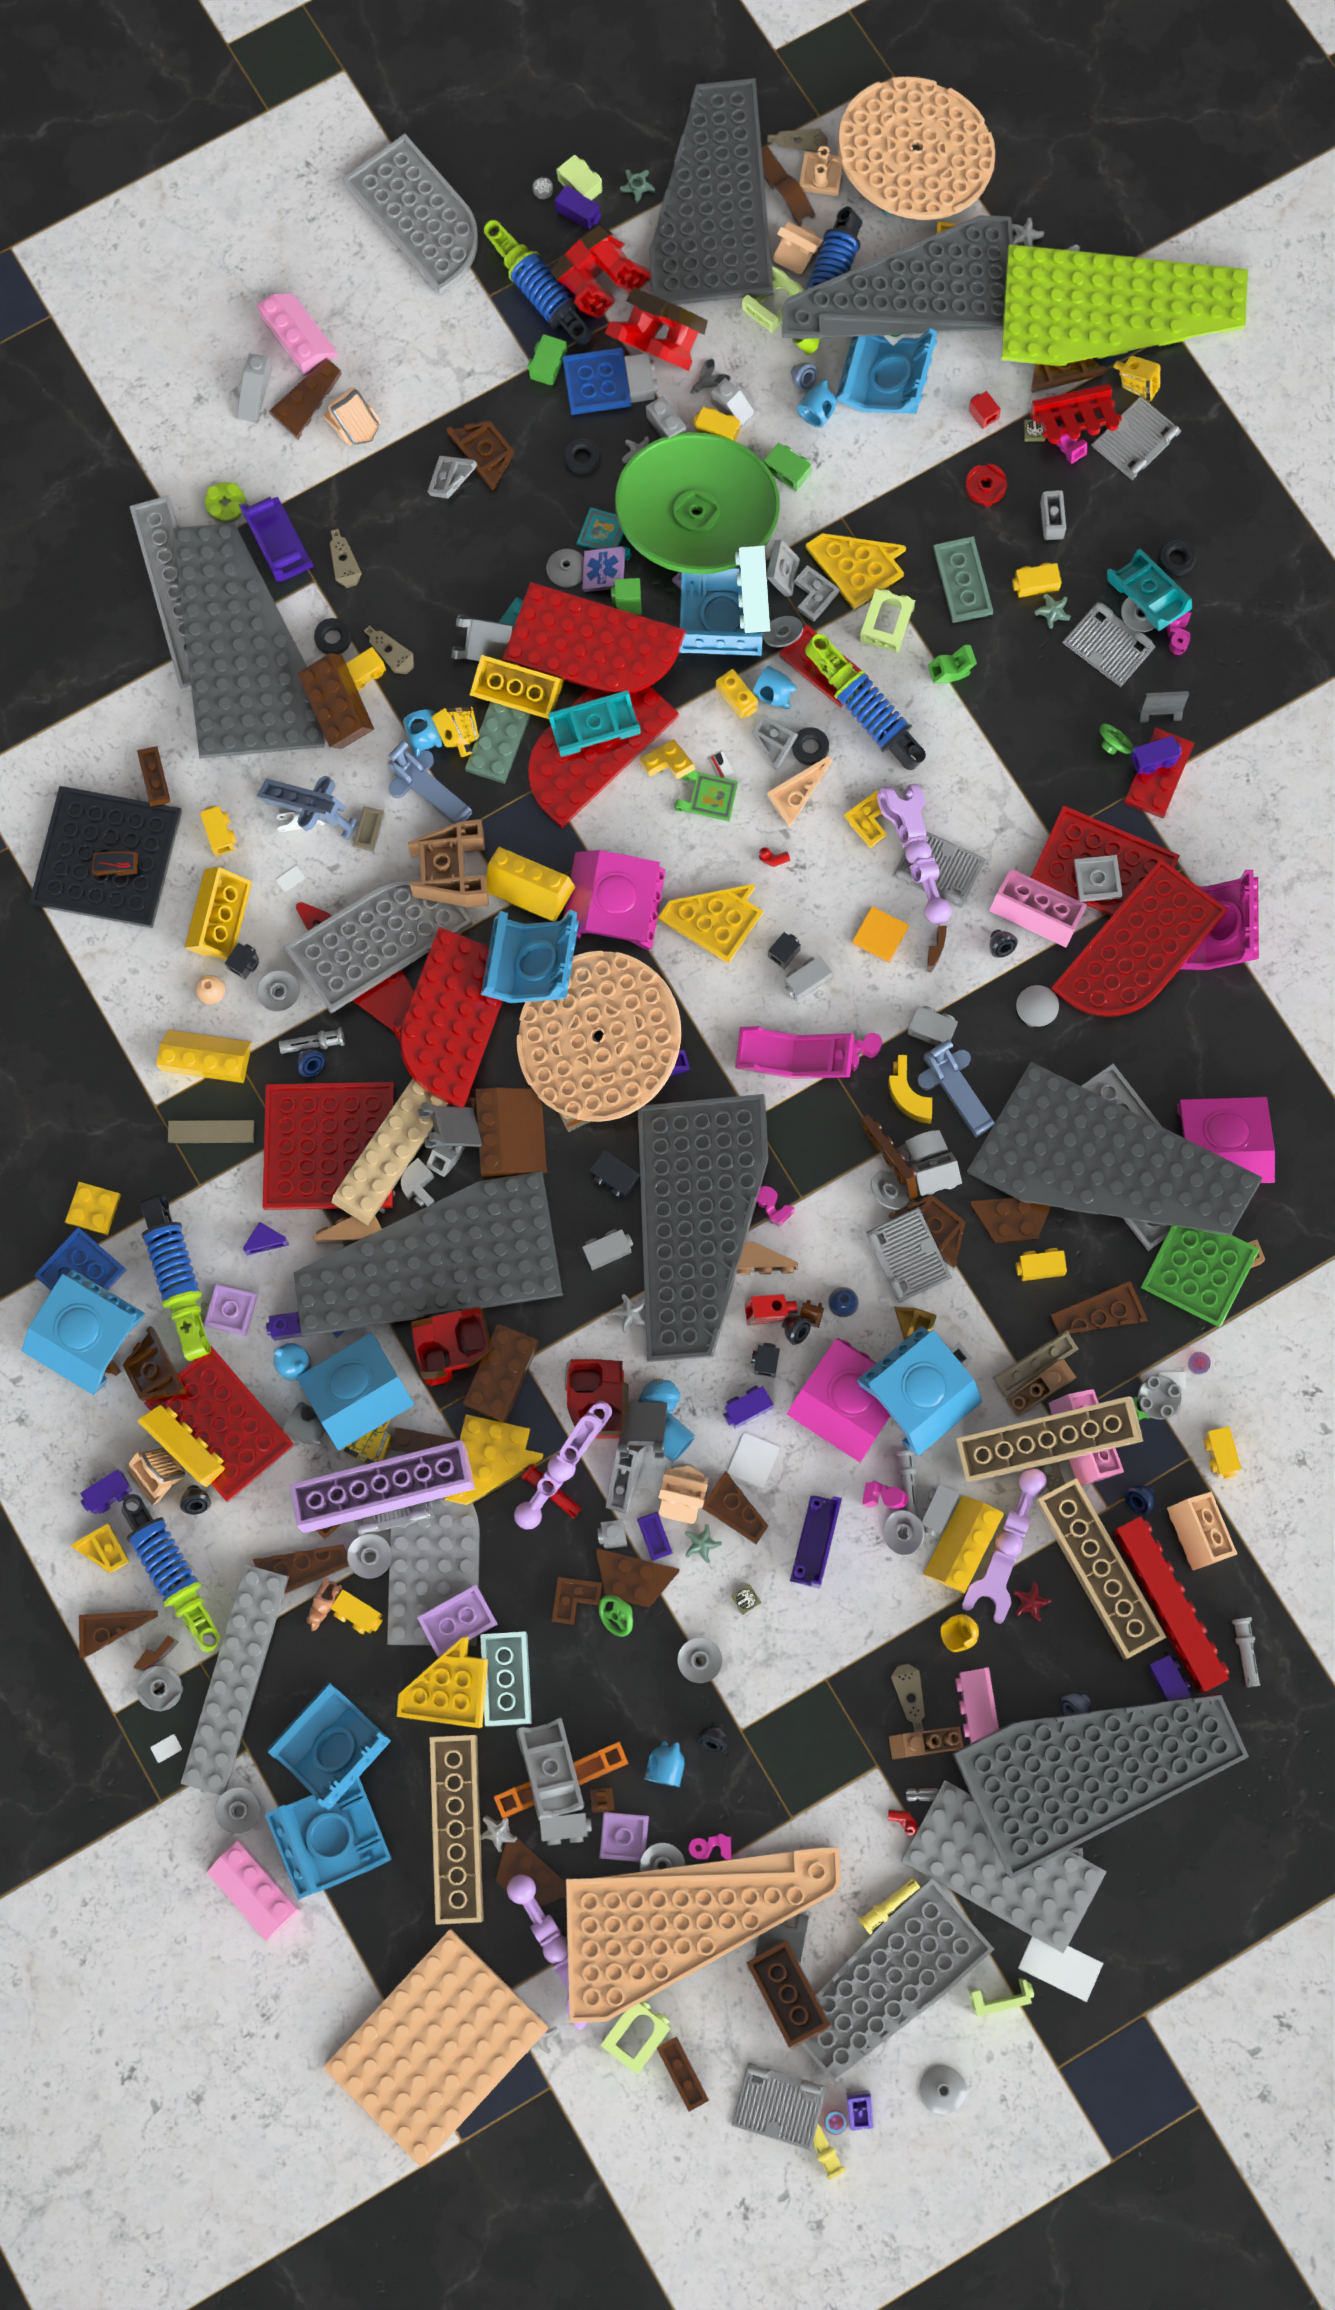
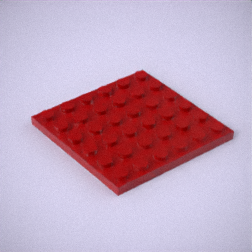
M394 1082L266 1084L263 1210L341 1209L331 1203L333 1195L394 1107ZM393 1189L380 1208H393Z

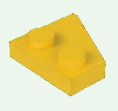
M109 1523L71 1544L73 1549L109 1573H113L130 1563Z

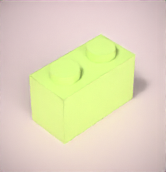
M573 155L557 169L558 181L564 187L567 185L590 200H593L602 192L600 176L596 172L593 173L583 159L580 160L576 155Z

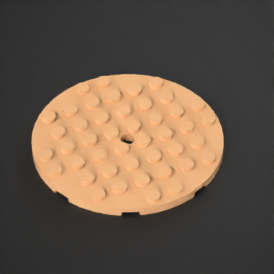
M897 77L892 78L891 81L877 82L867 87L848 105L839 127L838 153L849 180L870 202L887 212L905 218L917 220L941 219L965 210L984 192L995 163V148L992 134L988 132L984 124L985 120L970 101L951 88L947 90L936 85L935 81L924 78ZM912 146H919L921 150H912Z
M593 951L573 956L566 999L525 1002L519 1019L521 1023L519 1035H517V1052L526 1081L531 1085L538 1097L555 1111L577 1120L590 1122L618 1119L633 1113L648 1103L661 1090L671 1075L681 1043L679 1010L673 994L665 981L651 967L640 960L619 952ZM601 1030L604 1033L600 1042H596L594 1034Z

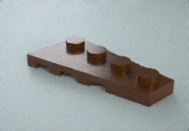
M326 358L269 411L270 415L299 440L302 431L311 422V417L316 410H319L323 399L330 393L342 375L341 370Z
M869 1114L861 1118L864 1131L878 1152L883 1150L882 1156L889 1168L894 1167L893 1170L900 1185L903 1186L905 1184L907 1186V1195L910 1200L913 1201L918 1198L915 1180L917 1174L913 1167L906 1165L903 1154L900 1150L896 1151L894 1149L892 1139L889 1135L885 1136L882 1133L883 1129L877 1120L873 1121Z
M1131 1281L1050 1315L1058 1335L1065 1330L1070 1334L1148 1321Z
M343 1544L253 1559L257 1568L289 1576L284 1595L350 1567L347 1560V1551Z

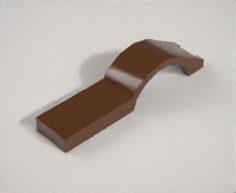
M768 146L762 148L764 179L772 190L776 189L783 196L796 224L801 226V219L807 215H810L812 219L815 218L816 214L800 184L795 178L787 174Z

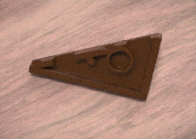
M158 1611L79 1615V1658L85 1659L157 1618Z

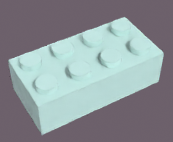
M764 545L739 547V552H735L736 565H740L741 573H737V585L742 586V594H738L739 608L743 607L744 615H740L741 629L745 628V633L770 631Z
M527 1633L481 1634L482 1658L488 1659L484 1702L485 1726L532 1724Z

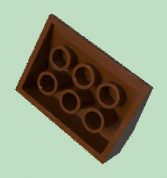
M517 1088L476 1089L478 1129L482 1142L481 1147H479L480 1167L483 1179L510 1177L536 1172L547 1174L542 1100L533 1089Z

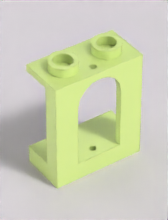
M772 267L773 291L779 288L785 289L789 292L790 297L804 291L802 285L788 278V275L783 270ZM747 294L742 299V310L773 333L781 325V309L774 315L761 305L769 295L751 297Z
M875 589L861 630L860 642L899 653L911 613L914 610L915 600L905 595H894L885 589ZM882 603L901 608L893 634L873 629Z
M1018 1978L1022 1994L983 2002L981 1990L977 1988L968 1990L973 2013L976 2016H981L1031 2004V1998L1034 1997L1032 1985L1026 1982L1025 1979Z
M645 2000L626 2010L600 2045L636 2074L640 2072L671 2029V2026L668 2025L670 2020L660 2012L655 2015L649 2010L652 2006ZM641 2014L648 2015L654 2021V2031L634 2058L616 2043L637 2016Z

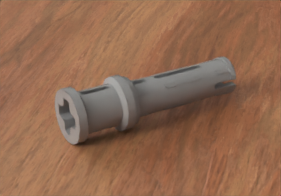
M338 1027L337 1030L327 1032L321 1030L317 1035L279 1041L280 1052L284 1054L316 1047L327 1049L328 1046L339 1044L345 1046L343 1029Z
M910 1450L896 1451V1456H898L899 1470L897 1472L901 1476L902 1490L908 1495V1503L904 1509L913 1512L919 1517L915 1487L917 1469L914 1466V1453Z
M1251 1617L1232 1620L1237 1636L1235 1643L1239 1644L1246 1687L1260 1686L1253 1649L1255 1636H1252Z

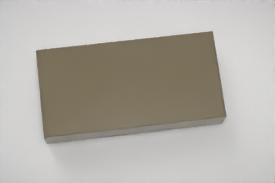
M363 806L353 843L354 848L374 852L384 817L383 810Z

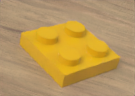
M79 1182L65 1223L108 1235L121 1194Z

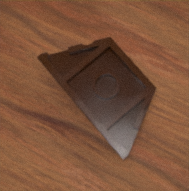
M1094 358L1067 363L1065 366L1035 364L1031 392L1034 393L1105 375L1107 370L1104 366L1101 367L1094 361Z
M490 421L480 422L479 424H467L464 428L458 429L447 428L446 432L467 459L475 460L477 463L475 470L489 488L494 490L514 455L513 449Z
M930 1195L921 1201L909 1204L905 1208L889 1214L888 1217L894 1219L919 1207L943 1260L953 1269L956 1267L966 1221L933 1195Z
M1016 1198L970 1202L971 1208L976 1212L981 1224L988 1231L994 1244L1038 1240L1051 1207L1036 1203H1024Z
M149 1326L146 1330L148 1334L144 1340L136 1344L132 1354L123 1363V1367L138 1398L142 1401L185 1394L187 1391L155 1329Z
M596 1549L605 1596L615 1595L626 1603L650 1608L680 1571L677 1568Z
M518 1837L515 1842H506L496 1877V1882L507 1891V1885L514 1876L527 1875L535 1883L536 1893L534 1898L540 1907L566 1897V1882Z

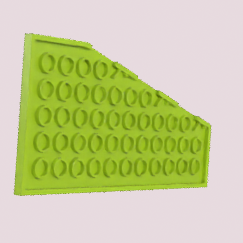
M1009 244L1007 251L1001 360L1065 366L1071 362L1128 353L1129 350L1154 345L1162 346L1186 341L1197 336L1244 329L1246 325L1248 269Z

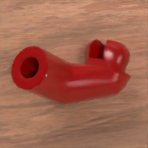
M767 847L761 848L759 851L760 860L771 867L790 861L787 851L778 855L770 852Z
M889 1809L888 1821L899 1822L907 1835H914L916 1833L918 1825L910 1812Z

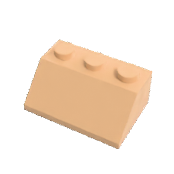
M1212 1492L1186 1499L1167 1508L1170 1520L1174 1524L1178 1539L1184 1548L1187 1561L1193 1571L1237 1555Z

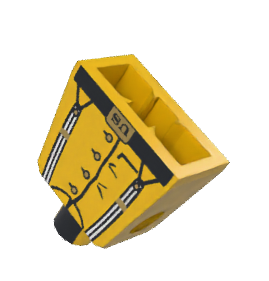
M1130 356L1126 364L1117 361L1113 367V373L1121 376L1123 388L1151 402L1160 387V364Z
M472 707L444 708L431 717L446 747H458L461 757L472 754L470 743L479 737Z
M390 1420L345 1446L342 1451L365 1464L386 1460L393 1439L391 1435L385 1433Z

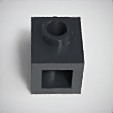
M783 932L768 950V958L785 969L800 951L801 944L799 939L793 934L788 935Z
M238 943L224 964L228 970L246 980L250 972H254L258 967L259 958L255 953L256 949L248 944L243 946Z
M763 1343V1346L758 1345L757 1351L753 1350L751 1363L755 1364L754 1374L775 1378L780 1348H776V1345L771 1343Z

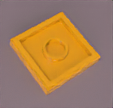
M872 906L852 944L890 963L910 925Z

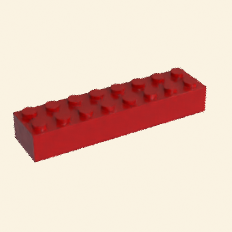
M1139 1517L1117 1528L1112 1532V1535L1197 1693L1206 1692L1229 1680L1227 1676L1229 1671L1223 1661L1219 1662L1216 1656L1218 1651L1212 1641L1209 1642L1205 1636L1207 1630L1202 1621H1197L1194 1615L1196 1610L1190 1600L1186 1601L1183 1595L1185 1592L1183 1585L1173 1577L1174 1569L1168 1560H1164L1161 1554L1163 1549L1158 1540H1153L1150 1534L1152 1532L1150 1524L1147 1520L1143 1521L1142 1517Z

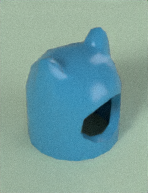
M826 379L821 380L816 386L808 390L796 408L797 413L805 422L817 428L825 425L837 405L836 397L827 388L828 382Z
M767 666L755 684L753 695L771 706L790 709L791 704L788 700L792 692L797 690V686L787 675L771 666Z
M419 710L407 715L403 719L408 741L416 757L423 750L434 746L442 747V739L431 718L436 713L432 710ZM415 719L425 720L420 723H412Z
M287 1343L274 1350L273 1365L284 1379L298 1381L297 1376L311 1369V1358L308 1352L300 1345Z
M667 1412L664 1456L673 1463L691 1445L696 1435Z
M663 1741L659 1747L651 1751L644 1776L645 1780L680 1787L685 1762L678 1742L673 1743L670 1747L666 1741Z

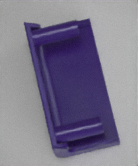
M278 496L273 499L268 497L251 506L239 504L241 512L276 581H284L313 567Z
M810 1496L790 1582L813 1588H821L842 1498L833 1496L832 1499H827L819 1496Z

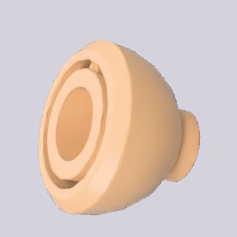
M204 976L196 984V995L205 1004H215L223 998L225 985L216 976Z

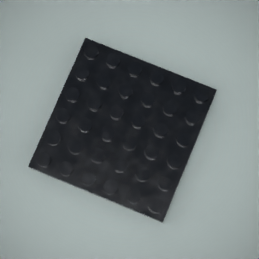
M59 786L29 904L31 906L153 928L182 814L181 808L166 805L150 807L149 802ZM136 852L138 853L137 874L118 876L114 873L96 876L92 874L93 853Z

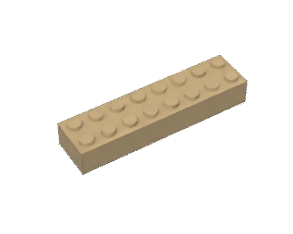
M412 1079L333 1195L331 1203L364 1224L369 1225L423 1145L424 1139L428 1137V1133L434 1128L432 1117L419 1118L417 1110L422 1109L421 1104L425 1102L431 1103L434 1106L448 1107L450 1103L429 1094Z
M1128 1396L956 1438L966 1482H975L1142 1442L1143 1437L1133 1397Z
M1077 1478L1035 1501L1036 1505L1123 1660L1166 1638Z
M477 1736L430 1737L436 1924L483 1922Z

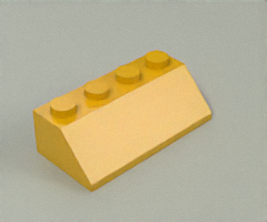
M481 655L470 695L549 719L548 713L553 712L559 700L564 680Z
M501 847L497 848L488 864L486 875L488 894L552 922L557 920L575 889L569 876Z
M220 867L204 869L184 948L203 956L227 960L237 945L252 881Z
M168 1029L160 1043L156 1065L160 1071L244 1083L252 1042Z
M160 1405L139 1418L137 1421L206 1488L225 1470L221 1465L223 1460L215 1452L211 1455L206 1450L208 1445L200 1437L195 1439L190 1434L193 1430L185 1422L180 1424L175 1419L178 1415L169 1406L165 1409Z
M962 1495L923 1575L963 1595L1004 1513L986 1503Z

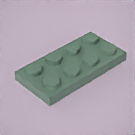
M974 536L934 545L933 550L952 623L993 615V608Z
M490 702L479 731V737L475 741L472 754H470L467 762L466 772L505 784L531 714Z

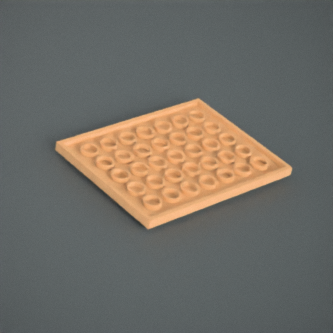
M450 1929L323 2068L422 2167L548 2030L549 2026Z

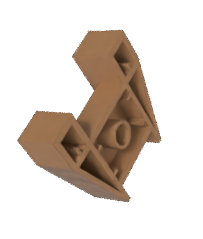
M481 819L460 821L408 842L411 857H420L421 881L410 882L413 897L462 907L489 906L485 875L465 877L464 852L485 850L484 829Z

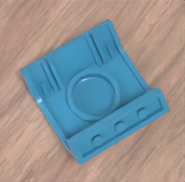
M930 328L919 338H902L894 346L885 337L880 335L852 337L837 390L836 401L861 412L916 414L922 400L923 387L927 381L928 368L932 363V353L937 344V340H935L937 331Z
M740 567L713 574L682 573L680 628L686 630V635L679 653L762 655V632L745 633V628L741 629L740 615H744L743 607L739 608L738 594H742V586L737 585V573H741Z
M569 910L563 919L557 922L523 924L508 920V913L500 911L493 922L481 995L509 1003L566 999L579 921L576 920L577 912Z
M71 1270L67 1275H61L28 1327L21 1352L94 1395L106 1384L107 1378L103 1375L108 1364L127 1334L143 1320L145 1313L82 1276L80 1273Z
M922 1326L857 1380L859 1386L876 1397L906 1435L902 1440L904 1446L917 1456L922 1454L983 1402L972 1376L934 1330L930 1332Z
M372 1332L296 1377L338 1451L415 1405Z
M328 1681L268 1747L267 1751L294 1774L315 1796L316 1801L322 1807L325 1806L329 1810L391 1740Z
M359 1777L329 1810L325 1806L322 1807L316 1801L315 1796L311 1795L292 1804L277 1807L265 1814L298 1900L326 1890L392 1860Z

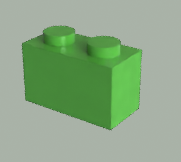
M543 334L541 341L536 343L535 356L530 358L527 370L530 372V379L553 386L563 363V356L567 353L566 341Z
M779 442L764 460V464L772 475L796 492L811 474L809 460L803 456H798L789 446H783Z
M640 578L615 579V587H611L613 608L636 615L642 614Z

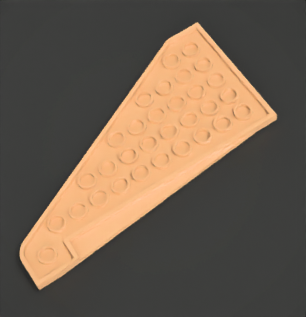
M839 1848L806 1849L592 1879H566L569 2023L607 2022L831 1896L840 1884Z

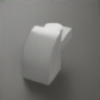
M940 1130L917 1135L905 1141L904 1145L895 1150L901 1151L906 1160V1165L910 1166L922 1160L934 1158L948 1150Z
M443 1145L435 1147L431 1152L426 1167L445 1177L459 1160L465 1146Z
M419 1158L411 1163L403 1172L401 1187L408 1200L416 1195L414 1200L423 1208L435 1203L423 1189L434 1179V1176Z

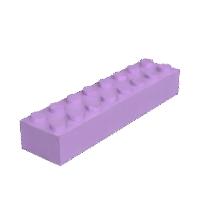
M460 1440L290 1484L297 1527L303 1533L474 1490L475 1486L467 1447Z

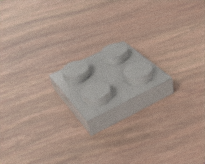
M774 540L773 548L770 552L771 559L766 572L767 579L784 596H792L800 558L783 540Z
M1117 855L1074 860L1079 902L1122 897Z

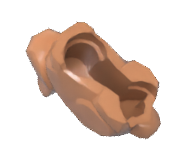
M327 1578L323 1579L314 1596L312 1607H310L307 1623L311 1625V1631H315L319 1627L320 1622L327 1616L342 1589L341 1585L337 1586L334 1581H327Z

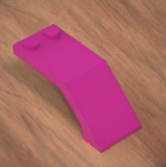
M759 1026L740 1027L735 1068L791 1079L850 1077L854 1035L851 1033L793 1035L765 1030Z

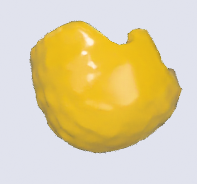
M959 1614L950 1617L943 1623L940 1633L944 1645L950 1651L960 1652L976 1644L979 1628L971 1617Z

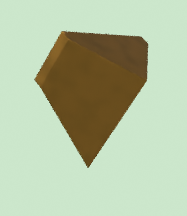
M894 1306L904 1340L921 1326L930 1332L932 1331L937 1317L936 1314L918 1308Z

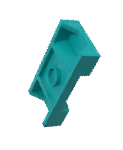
M1141 549L1137 550L1132 561L1120 570H1107L1108 582L1119 593L1124 592L1146 614V619L1158 631L1192 609V598Z
M623 691L548 713L560 757L581 752L580 748L620 737V739H625L641 734L629 691Z

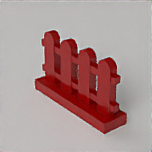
M1110 384L1033 400L1030 413L1033 421L1036 420L1037 423L1042 424L1044 429L1042 433L1043 438H1048L1049 442L1053 444L1059 443L1063 434H1067L1070 439H1078L1081 430L1085 429L1090 435H1097L1100 431V426L1106 425L1109 430L1115 431L1119 428V423L1122 421L1121 415H1116L1113 408L1115 402L1111 399L1112 388ZM1099 410L1102 418L1097 419L1094 411ZM1080 414L1083 423H1077L1074 415ZM1060 418L1064 427L1058 428L1055 419Z

